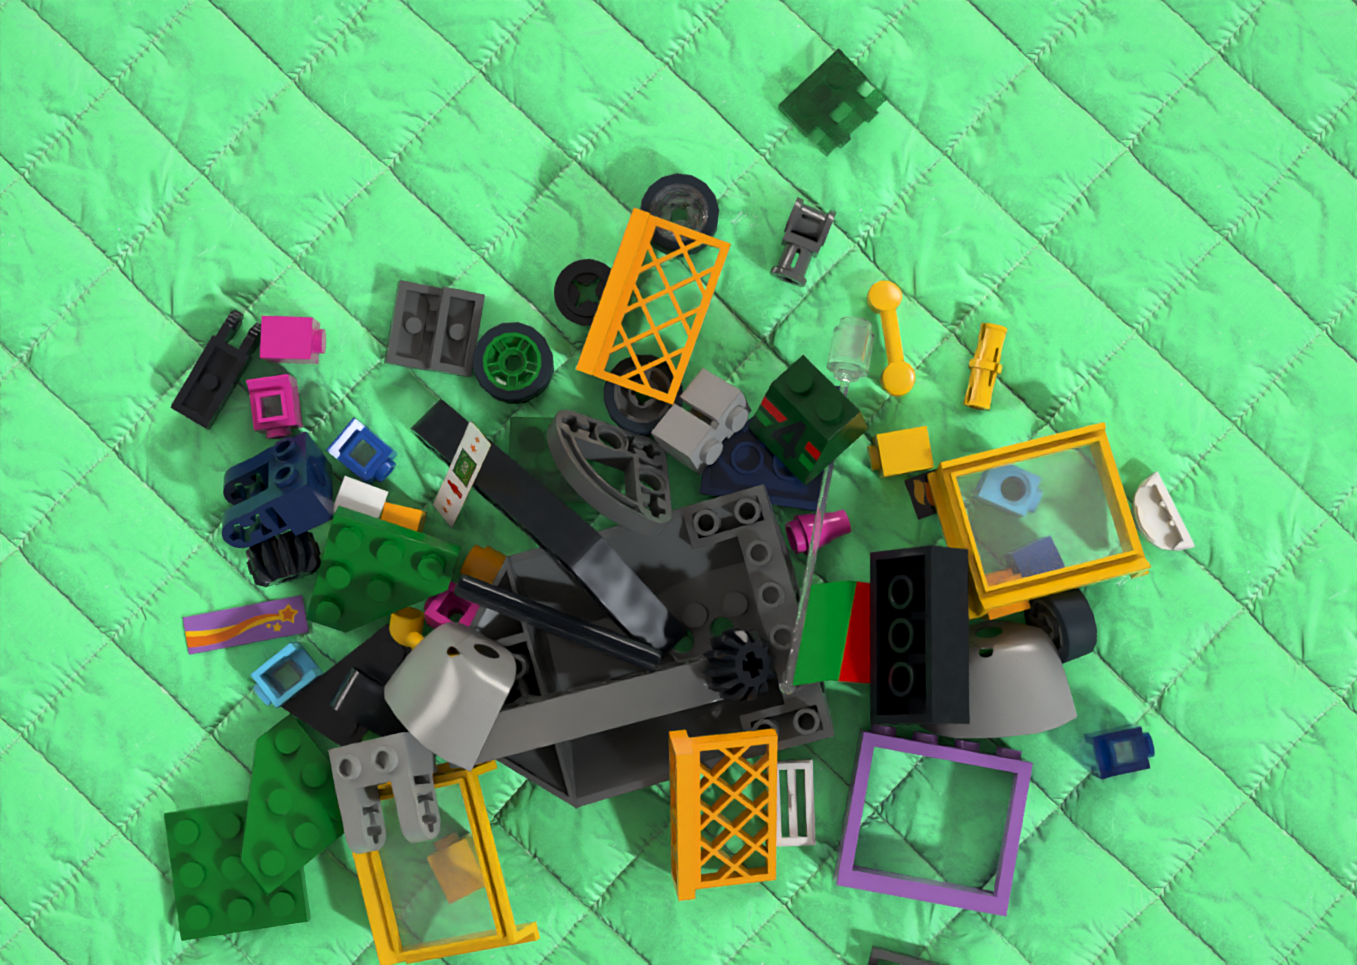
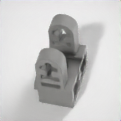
M410 732L397 733L328 750L345 838L352 852L362 854L380 850L384 846L386 829L378 785L387 784L390 781L396 801L400 828L404 837L409 842L416 843L431 840L438 836L441 821L432 773L438 772L435 755L426 749Z

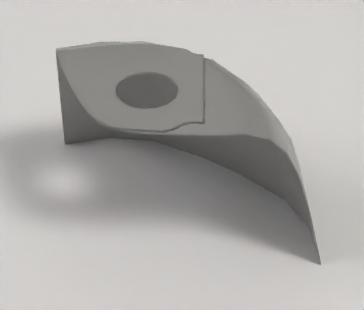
M987 620L969 625L970 724L919 726L933 734L951 738H997L1037 734L1060 727L1077 718L1060 656L1049 635L1041 628L1004 620ZM985 628H999L1002 630L1000 635L992 638L976 636L978 631ZM994 649L990 657L984 658L979 655L978 650Z
M448 622L430 632L407 655L385 685L384 699L405 728L426 749L447 762L471 771L515 681V658L505 647L462 623ZM474 645L488 646L495 650L500 657L494 659L483 656L474 649ZM452 646L460 654L450 657L447 654V650Z

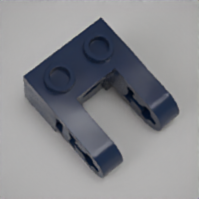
M306 431L292 438H284L274 446L226 471L223 495L234 506L228 508L222 517V537L224 541L236 548H248L289 529L297 536L333 519L332 465Z

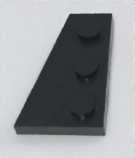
M386 624L283 705L282 708L341 747L362 742L369 730L331 707L329 704L331 698L352 666L367 672L387 684L412 649L396 642L390 634V624Z

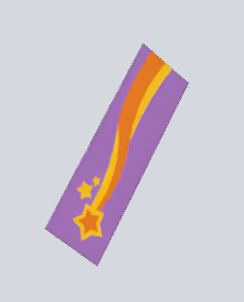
M302 595L183 617L189 655L309 632Z

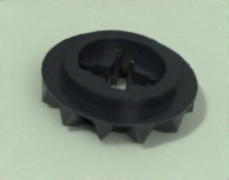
M583 259L569 264L561 271L555 283L554 298L559 311L567 320L580 326L592 325L599 304L587 300L576 307L581 294L574 282L576 281L579 285L583 284L589 287L599 279L595 294L600 301L611 268L597 260Z

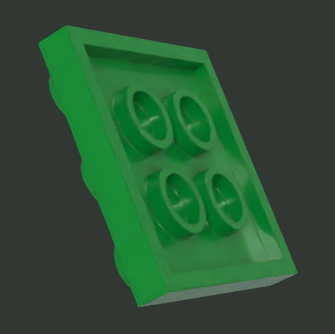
M247 800L164 813L181 941L303 923L311 919L304 866L268 896H265L239 863L245 828Z

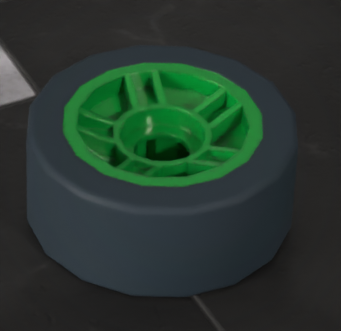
M519 322L502 323L489 329L478 341L473 354V372L480 386L494 399L508 404L526 403L539 397L548 387L554 372L553 354L546 339L533 327ZM510 355L521 359V366L516 371L507 369L508 360L506 358Z

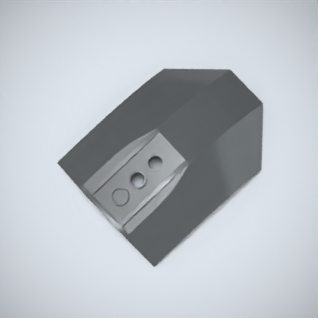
M764 484L672 510L671 520L657 537L643 536L621 525L597 532L679 623L689 630L694 637V645L689 652L681 653L673 648L659 662V665L695 657L712 650L710 639L715 638L712 631L713 623L717 618L725 617L733 623L734 628L758 631L759 638L770 641L767 654L777 658L770 663V670L776 676L766 679L769 691L757 694V698L750 702L726 701L723 699L496 760L577 809L581 806L669 781V731L686 730L688 737L691 738L775 728L778 735L777 751L835 736L824 681L789 686L804 601L790 554ZM541 547L507 556L492 583L494 586L628 637L568 571ZM483 606L479 607L469 626L471 629L505 647L515 658V681L503 705L643 670V668ZM474 645V649L483 656L494 659L500 657L495 650L488 646ZM766 744L750 746L741 756L749 759L764 755L766 753ZM719 749L700 751V762L709 769H712L725 754Z

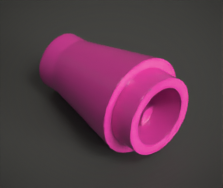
M841 509L835 512L795 515L793 521L785 523V531L794 554L804 553L808 556L837 538L851 533V526L846 512Z

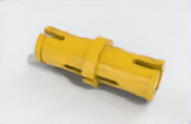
M981 323L974 359H970L968 364L971 372L963 401L964 406L978 410H990L994 383L997 375L1001 374L1003 367L999 363L1008 330L1006 327L992 323Z

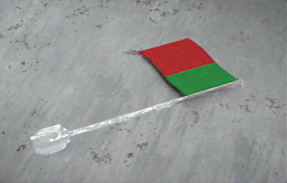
M843 317L840 319L839 325L833 330L827 361V369L834 373V378L841 381L839 390L846 397L849 382H857L859 378L868 375L875 334L872 332V323L859 317ZM834 461L824 469L785 679L784 683H779V688L784 694L793 693L796 690V685L822 681L870 684V583L846 580L811 585Z

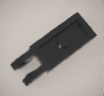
M236 309L228 315L217 335H212L170 407L209 430L252 360L250 356L256 351L261 341V324L256 322L249 329L239 349L228 344L235 336L244 319L243 313Z

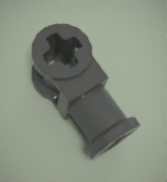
M797 197L784 230L786 233L781 244L785 246L778 265L772 267L770 274L788 284L805 287L807 280L804 276L811 258H816L820 247H823L836 212L830 210L826 213L804 204V200ZM798 253V260L796 262L795 267L792 268V261L794 259L795 254Z

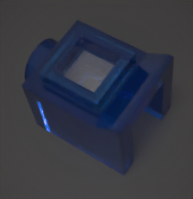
M1129 724L1084 734L1085 742L1093 745L1097 766L1091 767L1093 776L1099 779H1106L1112 776L1150 769L1148 758L1155 756L1154 745L1149 732L1143 733L1141 726Z

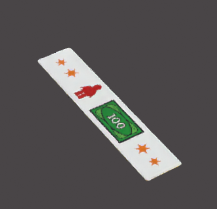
M472 421L469 422L433 503V506L451 528L460 513L491 446L490 442Z

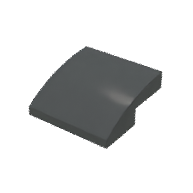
M403 280L398 281L384 364L471 377L473 354L477 345L485 295L449 287L438 288Z

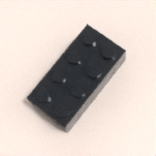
M928 545L870 552V724H970L968 549Z

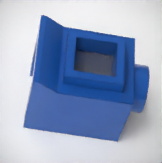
M353 418L326 449L360 479L370 485L375 480L380 483L383 482L397 465L393 459L397 456L398 452L356 418Z

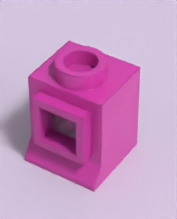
M284 374L246 380L250 395L254 431L266 433L267 439H280L291 437V429L303 428L297 378Z

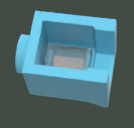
M291 642L250 675L256 682L253 685V689L258 697L266 705L269 706L273 703L276 708H279L324 673L300 642Z

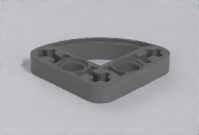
M560 410L547 429V441L554 462L566 481L588 504L613 522L643 536H659L672 517L665 450L649 437L635 434L626 429L574 411ZM602 441L608 443V444L611 445L613 448H611V447L605 445ZM586 459L624 471L626 496L601 478ZM641 482L648 484L653 490L647 488Z

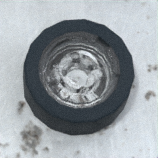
M676 173L661 177L649 186L641 200L640 210L646 211L653 216L711 237L717 231L719 208L716 196L705 182L693 175ZM675 209L685 210L687 213L686 222L684 220L673 222L672 212ZM656 227L650 243L653 248L665 255L680 249L674 233ZM680 236L684 246L695 242L694 240ZM702 244L687 251L688 255L698 253L707 245Z

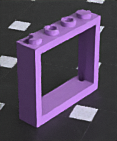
M871 724V730L860 729L833 876L836 885L1007 916L1033 763L1021 758L1022 751L997 746L995 754L979 751L980 743L955 738L954 746L937 743L938 735L926 732L913 731L912 738L896 735L897 728L887 725ZM874 747L1014 772L994 891L853 865Z

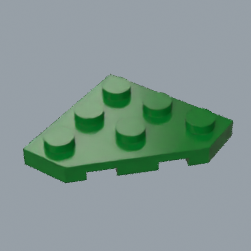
M338 506L331 523L306 620L346 633L447 591L462 547Z
M291 713L256 739L254 745L252 774L249 784L245 828L239 863L265 896H268L344 834L331 763Z

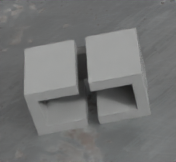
M704 368L701 369L680 396L681 400L690 405L692 409L688 412L674 403L651 432L659 446L665 450V453L699 475L703 473L708 465L716 462L721 455L724 438L729 439L734 432L741 430L748 419V414L752 411L741 390Z

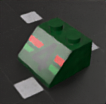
M804 355L771 383L748 426L751 432L804 486L808 485L868 430L861 411Z

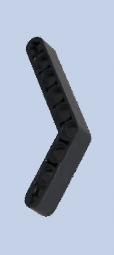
M440 399L410 430L426 448L450 467L469 422L445 401ZM485 436L491 446L472 488L562 565L629 638L659 649L662 652V660L687 634L685 628L592 526Z

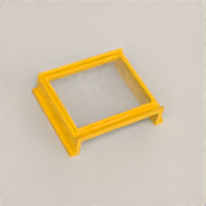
M1105 422L940 462L935 472L927 473L926 477L947 547L968 549L969 620L983 617L991 609L1130 575L1131 579L1149 574L1148 570L1151 568V565L1145 558L1105 432Z
M495 760L476 764L471 771L464 768H450L449 762L436 764L438 772L432 773L441 826L438 836L431 840L411 843L404 837L400 828L391 781L387 782V784L378 785L386 829L384 846L377 851L362 854L352 852L380 965H393L400 962L410 964L540 939L536 921L515 925L478 778L481 774L497 769Z

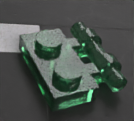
M838 48L778 105V109L806 138L819 127L826 135L816 146L823 155L828 156L835 148H843L851 140L850 134L864 121L869 123L877 116V109L887 100V97L877 87L867 97L862 96L857 90L866 83L867 77ZM846 102L853 110L838 123L830 115Z

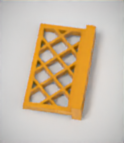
M633 208L575 370L673 405L731 243L653 216L646 211ZM656 227L674 233L680 249L657 259L650 244ZM680 236L689 238L691 240H694L695 242L684 246ZM702 244L719 249L714 266L697 274L687 251ZM649 251L653 261L642 266ZM683 254L693 276L670 286L660 264ZM656 266L666 289L643 299L636 285L640 273ZM711 274L706 289H704L700 278ZM696 281L703 296L700 306L683 314L673 291ZM634 290L639 302L628 306ZM669 294L679 316L659 326H655L645 304ZM641 307L651 329L628 339L622 326L624 315ZM696 314L690 330L686 318ZM681 321L688 335L685 347L668 354L658 331ZM618 332H620L624 342L614 346ZM654 334L664 357L641 367L631 344ZM627 347L637 369L621 377L606 372L605 368L610 354ZM682 354L678 367L675 369L671 358ZM667 361L674 376L668 394L651 388L644 371ZM640 374L644 385L628 379Z
M775 728L691 738L688 737L686 730L669 731L671 877L678 901L696 899L695 890L776 880L778 735ZM766 744V753L754 765L741 756L750 746ZM719 749L725 756L711 770L700 762V751ZM736 762L746 772L733 785H730L720 775ZM700 773H701L702 775H704V777H703L701 780H700ZM757 778L766 785V789L752 801L741 792ZM714 783L723 789L725 793L710 806L700 799V795ZM735 798L747 808L733 821H730L720 812ZM756 814L765 821V826L752 837L741 828ZM714 819L725 829L710 842L701 835V830ZM736 835L746 844L731 857L720 848ZM755 850L765 857L764 867L747 869L741 864ZM713 855L725 863L717 872L701 874V866Z

